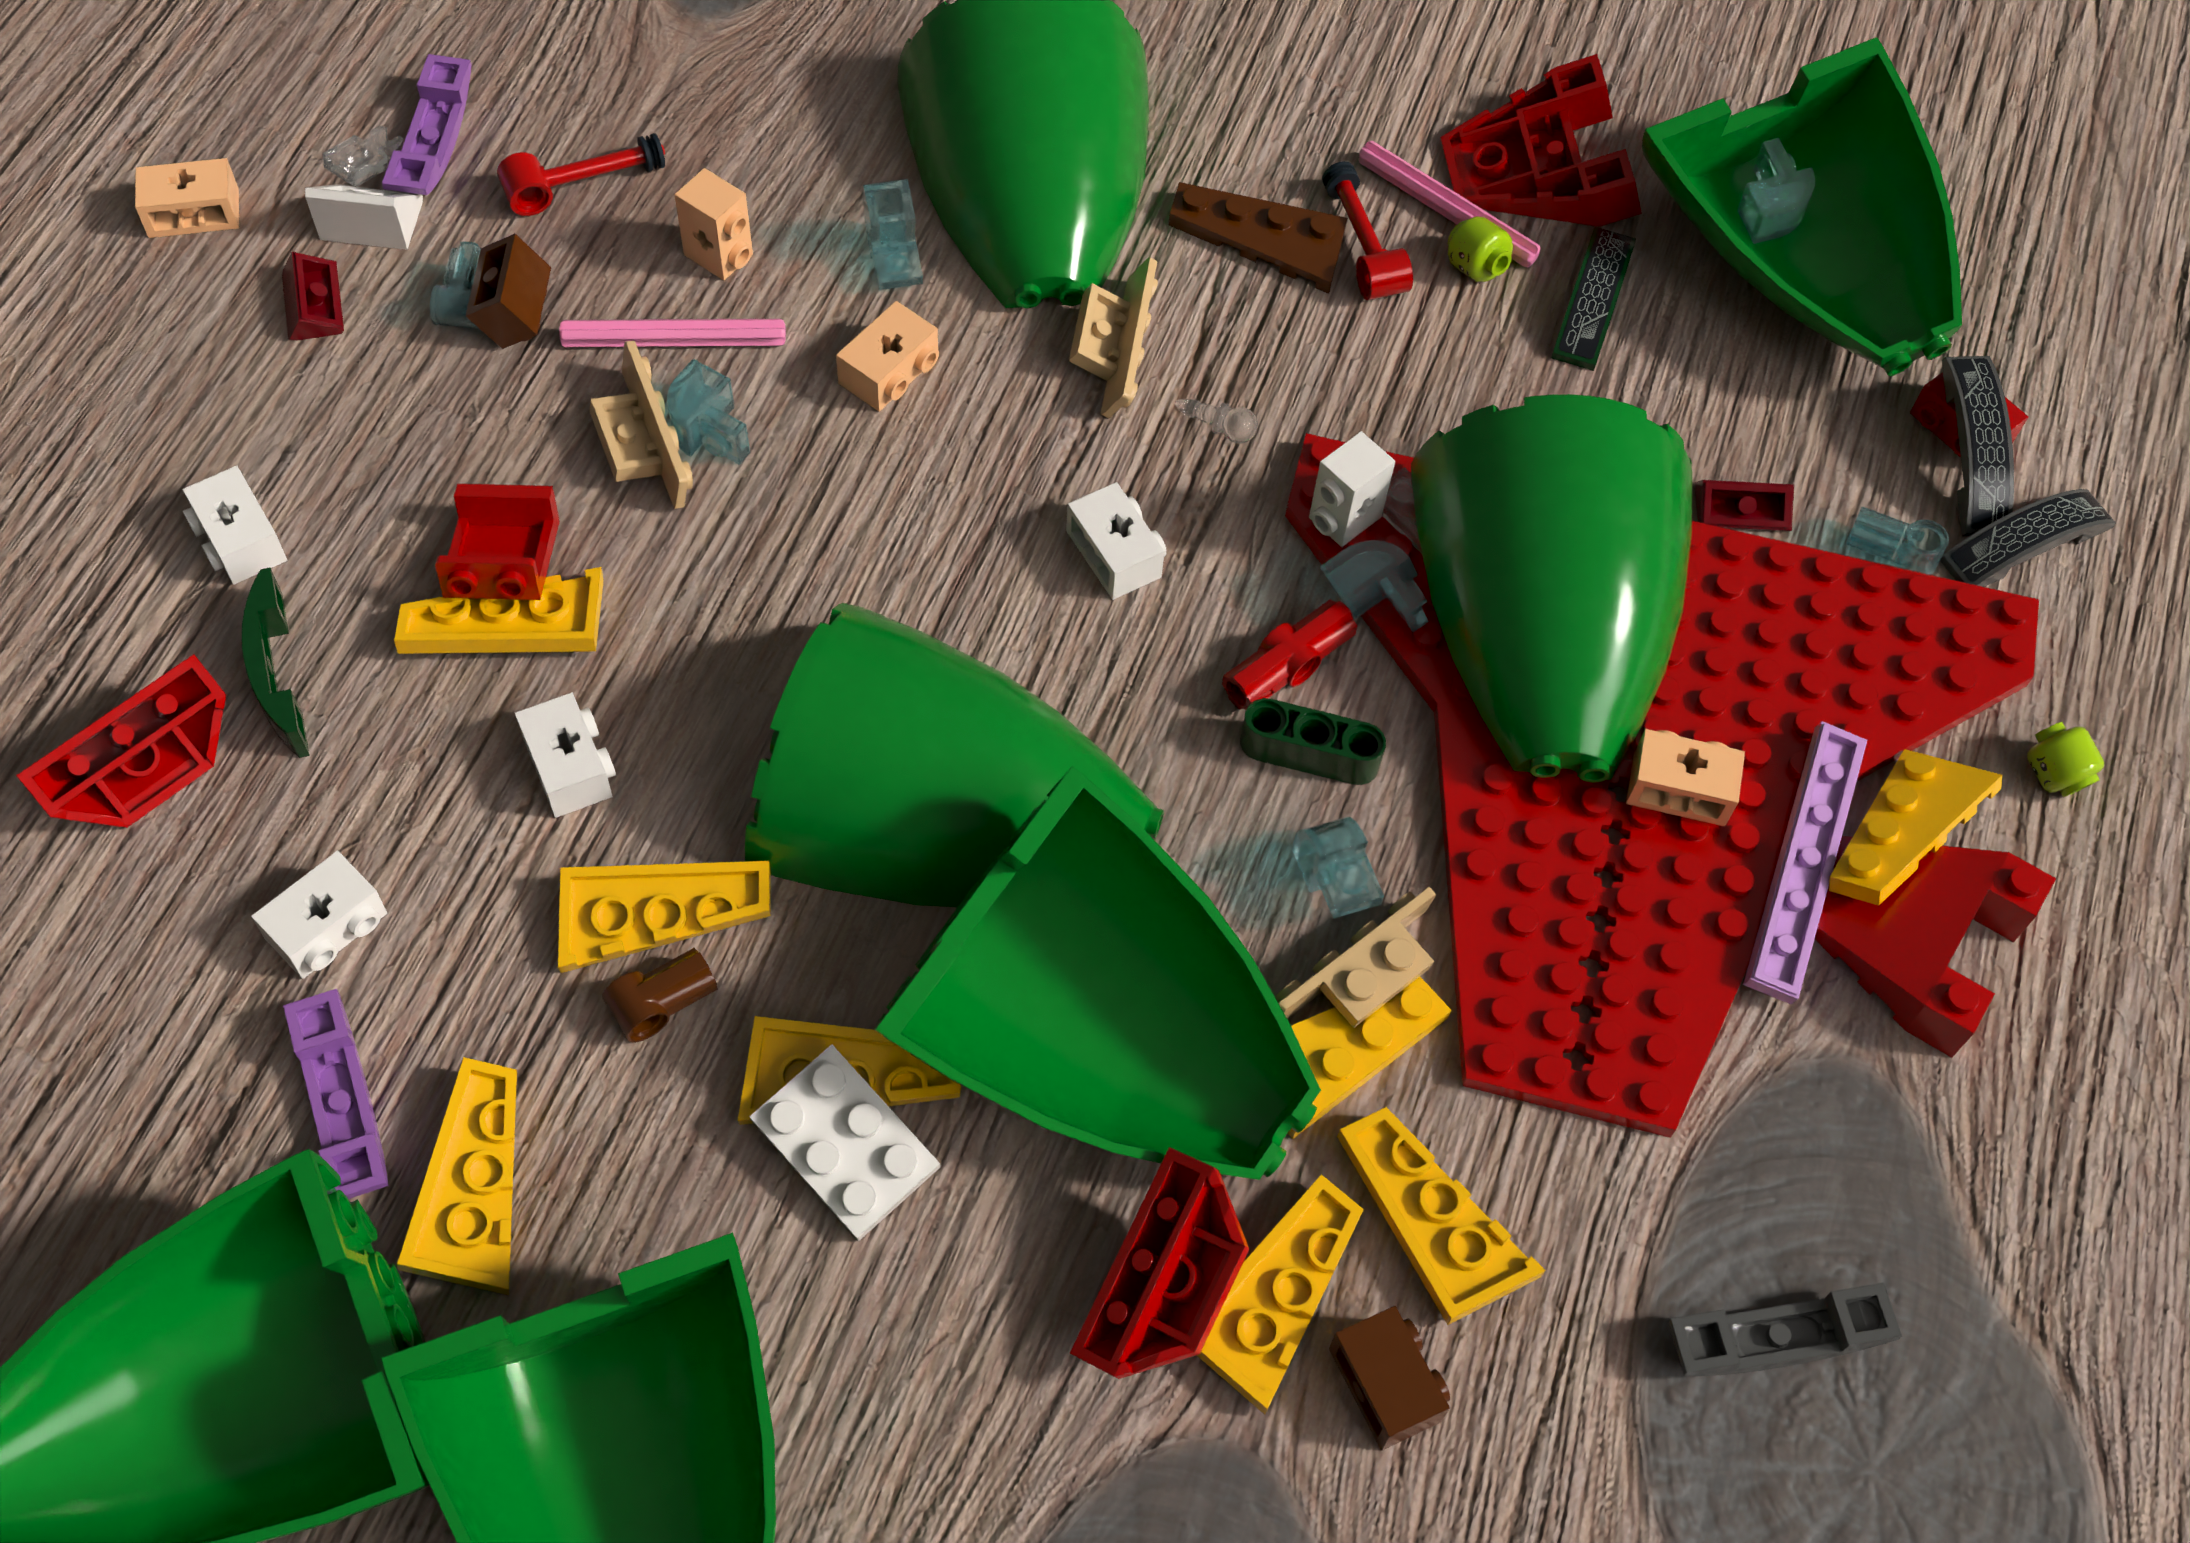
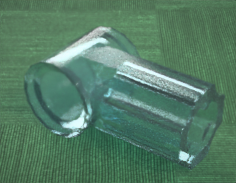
M460 242L458 247L451 249L442 285L436 284L431 293L430 315L434 325L479 329L465 316L481 250L477 243Z
M1861 507L1845 545L1894 562L1895 567L1933 575L1949 544V536L1944 527L1935 521L1925 519L1909 524Z

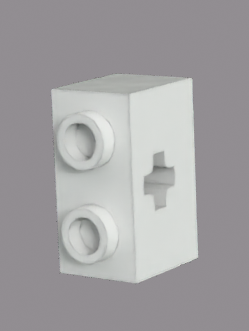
M1362 431L1320 461L1309 518L1317 530L1325 536H1330L1341 547L1382 517L1395 465V460Z
M234 466L183 489L191 506L184 510L183 513L196 537L206 534L209 542L201 546L214 571L224 568L233 585L257 575L260 569L272 568L288 561L274 529L238 466Z
M1117 482L1068 503L1066 532L1112 600L1162 578L1163 561L1166 556L1164 541L1157 531H1150L1143 520L1137 501L1132 496L1127 497Z
M573 692L515 713L523 740L555 818L613 797L608 778L616 775L613 763L606 747L596 749L592 738L599 736V732L589 707L582 710L579 709Z
M337 850L251 917L264 939L304 979L313 971H318L328 966L335 959L337 953L355 938L363 937L373 931L380 922V919L388 913L375 888Z

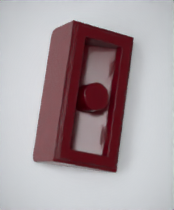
M291 252L282 272L288 339L299 341L342 334L344 325L337 262Z
M1716 480L1695 482L1698 522L1722 528L1792 531L1794 484Z

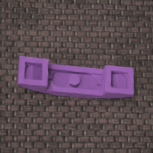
M432 54L427 55L417 83L420 99L402 150H393L382 181L383 189L428 195L436 187L449 163L460 131L472 67L470 60Z
M330 990L283 1005L294 1053L301 1063L322 1150H318L319 1155L341 1178V1185L335 1187V1189L341 1190L348 1199L389 1186L382 1144L368 1086L338 990Z

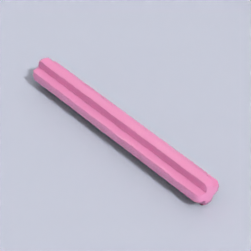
M1368 141L1360 150L1358 160L1360 164L1455 224L1479 216L1487 218L1504 229L1512 238V260L1520 265L1530 267L1537 260L1541 249L1539 244L1374 141Z
M782 319L563 320L559 327V337L564 347H624L626 341L633 340L637 347L782 346L786 340V326Z

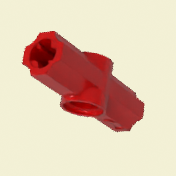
M1329 599L1293 626L1289 623L1277 626L1264 638L1257 652L1223 675L1222 685L1228 694L1229 700L1239 710H1246L1255 700L1268 699L1287 684L1291 687H1296L1304 683L1317 670L1324 657L1356 635L1358 625L1352 617L1351 610L1341 601L1335 602Z

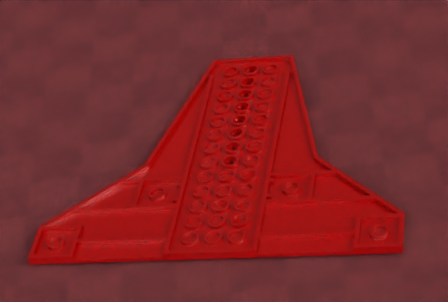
M1306 433L1285 517L1434 712L1462 1085L1671 1138L1677 1129L1748 968L1814 728L1823 721L1867 740L1857 781L1897 760L1904 749L1913 751L2027 687L2034 677L2039 599L1692 521V537L1682 617L1665 675L1646 718L1630 747L1636 750L1645 729L1654 731L1667 730L1676 733L1680 737L1702 742H1720L1729 748L1745 751L1739 803L1726 826L1716 825L1626 804L1627 798L1625 802L1617 801L1616 793L1608 791V788L1620 786L1628 791L1633 758L1631 761L1623 759L1613 778L1601 782L1583 781L1580 777H1577L1575 771L1570 769H1561L1558 775L1548 778L1536 777L1530 772L1514 771L1480 716L1452 660L1432 604L1416 525L1411 478V463L1414 458L1385 451L1395 460V465L1382 517L1341 547L1330 536H1325L1317 530L1309 518L1320 461L1346 442ZM1614 828L1620 831L1625 838L1620 839L1618 845H1613L1609 843V836L1601 833V830ZM1608 871L1617 878L1618 882H1613L1611 888H1605L1602 886L1601 878L1594 876V873ZM1595 914L1602 915L1610 922L1611 926H1606L1604 932H1597L1594 930V923L1586 920V917L1594 916ZM1588 958L1594 959L1599 962L1604 971H1599L1596 978L1587 976V968L1579 965V961H1586ZM1588 1005L1591 1007V1010L1595 1011L1597 1017H1591L1588 1024L1579 1022V1014L1571 1011V1006ZM1572 1050L1580 1051L1588 1059L1589 1064H1584L1580 1071L1571 1069V1060L1563 1058V1053H1571Z

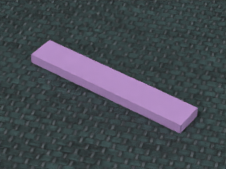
M1823 721L1814 728L1743 983L1747 987L1790 1005L1799 999L1826 898L1830 875L1834 868L1867 744L1866 739Z

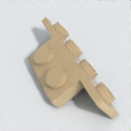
M1148 257L1129 276L1123 299L1093 283L1082 295L1069 362L1107 381L1101 415L1108 419L1121 407L1127 408L1137 393L1138 384L1134 382L1136 370L1141 364L1145 352L1144 348L1141 347L1142 339L1151 321V314L1148 313V308L1158 285L1157 279L1154 278L1157 261L1151 257Z
M634 340L626 341L624 343L622 374L630 394L591 399V417L616 482L661 475L674 509L684 508L687 490L692 489L693 486L690 465L687 461H681L677 432L673 425L668 426L666 423L664 399L661 392L654 391L652 387V374L648 358L640 356Z
M1428 887L1416 897L1412 892L1406 893L1390 907L1388 913L1391 916L1379 926L1374 920L1363 926L1351 938L1350 941L1354 944L1341 955L1336 950H1333L1324 956L1312 969L1315 975L1304 984H1301L1296 979L1285 986L1275 998L1286 1018H1290L1323 992L1350 1025L1355 1028L1429 970L1435 961L1406 930V927L1427 911L1436 896L1435 892Z

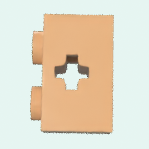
M227 158L136 167L135 208L148 238L239 229V188Z
M704 168L674 194L684 256L725 281L736 269L743 268L753 255L746 193Z
M895 301L836 354L838 384L880 412L889 402L902 397L908 385L922 372L926 373L933 368L939 357L938 328L898 301Z
M1645 729L1633 755L1626 804L1726 826L1739 803L1745 751L1729 748L1720 742H1702L1680 737L1676 733L1667 730L1654 731Z

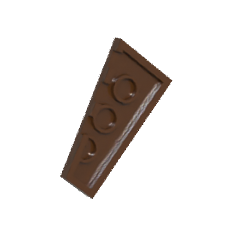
M1179 182L1169 215V226L1218 247L1223 243L1237 248L1240 251L1241 257L1255 263L1258 258L1280 267L1279 273L1295 280L1298 275L1316 282V289L1329 294L1348 218Z

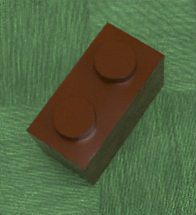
M517 234L510 235L481 248L465 316L502 349L521 341L530 340L533 336L537 335L540 327L551 266Z
M1396 1306L1336 1332L1329 1347V1351L1381 1451L1441 1423L1450 1409L1447 1403L1450 1401V1393L1443 1377L1436 1369L1430 1371L1420 1352L1423 1349V1344L1417 1328L1410 1319H1402Z

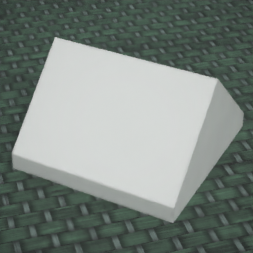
M338 184L305 188V198L320 240L408 250L423 203V195Z

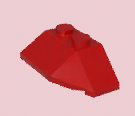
M193 654L17 774L16 777L50 818L128 828L214 767L226 694L195 654Z
M1171 1147L1168 1148L1070 1354L1113 1377L1121 1379L1201 1353L1249 1251V1246L1218 1169Z

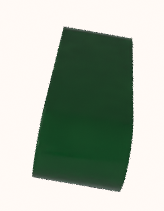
M1262 698L1252 702L1245 711L1240 745L1248 757L1257 761L1353 785H1363L1375 779L1379 772L1386 748V738L1377 726L1367 722L1274 699ZM1266 727L1272 730L1273 732H1261L1256 728ZM1305 739H1314L1320 744H1310ZM1352 751H1362L1366 753L1368 756L1361 757L1354 754Z

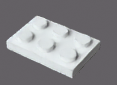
M833 1044L749 1116L751 1121L858 1241L941 1167L936 1158Z

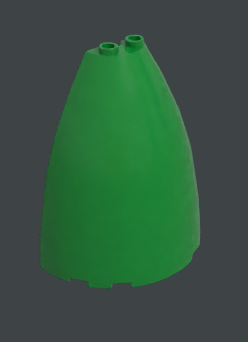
M957 0L952 4L944 1L922 19L923 26L913 38L907 39L898 64L897 81L905 127L923 186L944 228L972 269L1005 308H1033L1039 305L1042 299L1049 297L1059 299L1062 305L1081 304L1084 291L1092 283L1101 288L1103 287L1115 265L1133 223L1145 178L1149 97L1147 61L1140 33L1125 18L1124 11L1111 0Z
M1877 37L1800 67L1789 92L1772 100L1731 115L1732 111L1724 98L1645 129L1642 139L1643 154L1682 212L1735 272L1782 311L1829 341L1883 368L1888 376L1901 373L1913 361L1924 355L1927 360H1932L1944 354L1952 347L1949 338L1962 326L1960 267L1953 215L1937 158L1911 98Z
M1572 394L1524 397V406L1499 410L1495 405H1490L1462 416V425L1446 434L1441 431L1436 432L1423 444L1411 463L1416 525L1431 600L1452 660L1480 716L1514 771L1530 772L1536 777L1548 778L1558 775L1561 769H1570L1577 773V777L1586 782L1611 780L1637 736L1663 680L1683 613L1692 537L1691 458L1688 457L1684 449L1683 439L1669 424L1659 426L1647 419L1645 410L1612 399Z
M841 603L832 609L829 624L820 622L811 635L794 666L770 726V729L774 730L770 743L772 757L771 759L764 757L759 761L751 797L757 799L754 809V821L756 822L750 821L746 825L745 862L769 861L771 876L821 889L918 906L958 907L992 861L997 858L1003 849L1006 850L1008 846L1011 847L1014 844L1010 841L1014 833L1031 812L1043 800L1048 799L1047 794L1072 766L1085 775L1138 822L1152 838L1157 837L1163 820L1164 810L1157 808L1105 752L1060 712L1003 672L913 627L866 608Z
M1072 766L1047 794L1048 799L1043 800L1010 839L1014 844L1011 847L1008 846L1006 850H1002L968 892L915 964L919 971H915L912 976L909 975L901 984L886 1006L889 1011L887 1014L883 1013L879 1018L874 1030L952 1081L1042 1128L1109 1152L1160 1164L1168 1148L1171 1147L1215 1167L1222 1175L1260 1180L1262 1175L1269 1177L1277 1170L1286 1156V1150L1280 1147L1284 1137L1290 1129L1299 1133L1307 1126L1317 1110V1107L1312 1103L1321 1091L1294 1031L1254 959L1210 898L1138 822L1085 775Z
M310 1149L295 1154L223 1192L122 1256L60 1307L0 1367V1543H261L337 1522L430 1486L413 1451L381 1359L382 1357L425 1342L412 1303L394 1263L388 1265L384 1256L379 1251L375 1252L371 1245L378 1237L376 1228L358 1199L350 1202L341 1190L335 1189V1187L341 1185V1178L322 1157Z
M733 1233L618 1273L621 1282L619 1285L509 1324L500 1315L381 1358L413 1451L457 1543L775 1542V1439L756 1319L739 1249Z

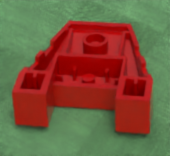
M1598 54L1551 69L1543 74L1544 81L1525 92L1520 88L1510 94V101L1491 113L1486 109L1440 137L1454 192L1483 210L1598 227L1642 214L1636 181L1626 149L1582 162L1573 132L1577 129L1613 119L1607 84Z
M1842 836L1834 868L1852 837ZM1941 846L1935 853L1929 851L1918 862V869L1879 906L1831 892L1828 886L1815 940L1834 959L1840 957L1860 977L1857 983L1869 995L1875 992L1895 1013L1893 1019L1906 1032L1952 1058L1975 1033L1995 995L1990 990L1948 967L1972 920L2014 942L2037 916L2056 878L2010 852Z

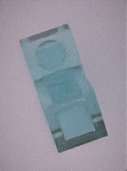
M1779 138L1762 143L1753 169L1758 181L1746 184L1737 210L1753 244L1780 238L1795 230L1804 217L1815 187V175L1812 167L1796 171L1794 158L1791 154L1786 153Z
M908 179L863 185L867 239L879 290L923 284V274L915 239L916 218Z
M692 359L673 380L667 394L671 426L673 425L676 429L679 447L691 457L701 445H704L714 456H724L740 465L750 454L747 425L728 415L735 408L731 379Z
M1363 541L1347 547L1320 566L1329 584L1342 602L1351 610L1352 616L1355 619L1387 597L1412 632H1415L1429 622L1421 607L1428 601L1413 580L1418 573L1410 557L1399 547L1385 541Z
M1344 817L1298 830L1292 847V852L1309 892L1322 891L1333 919L1379 906L1384 898L1382 889L1365 853L1368 841L1360 826L1351 817Z

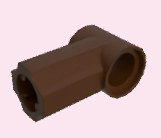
M694 947L645 975L642 972L635 971L620 976L606 987L602 994V999L627 1040L636 1043L644 1041L660 1032L669 1022L671 1015L718 990V987L707 962Z

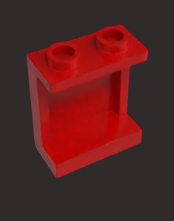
M457 484L453 496L458 514L457 525L448 556H438L435 563L443 598L541 600L560 523L553 486Z

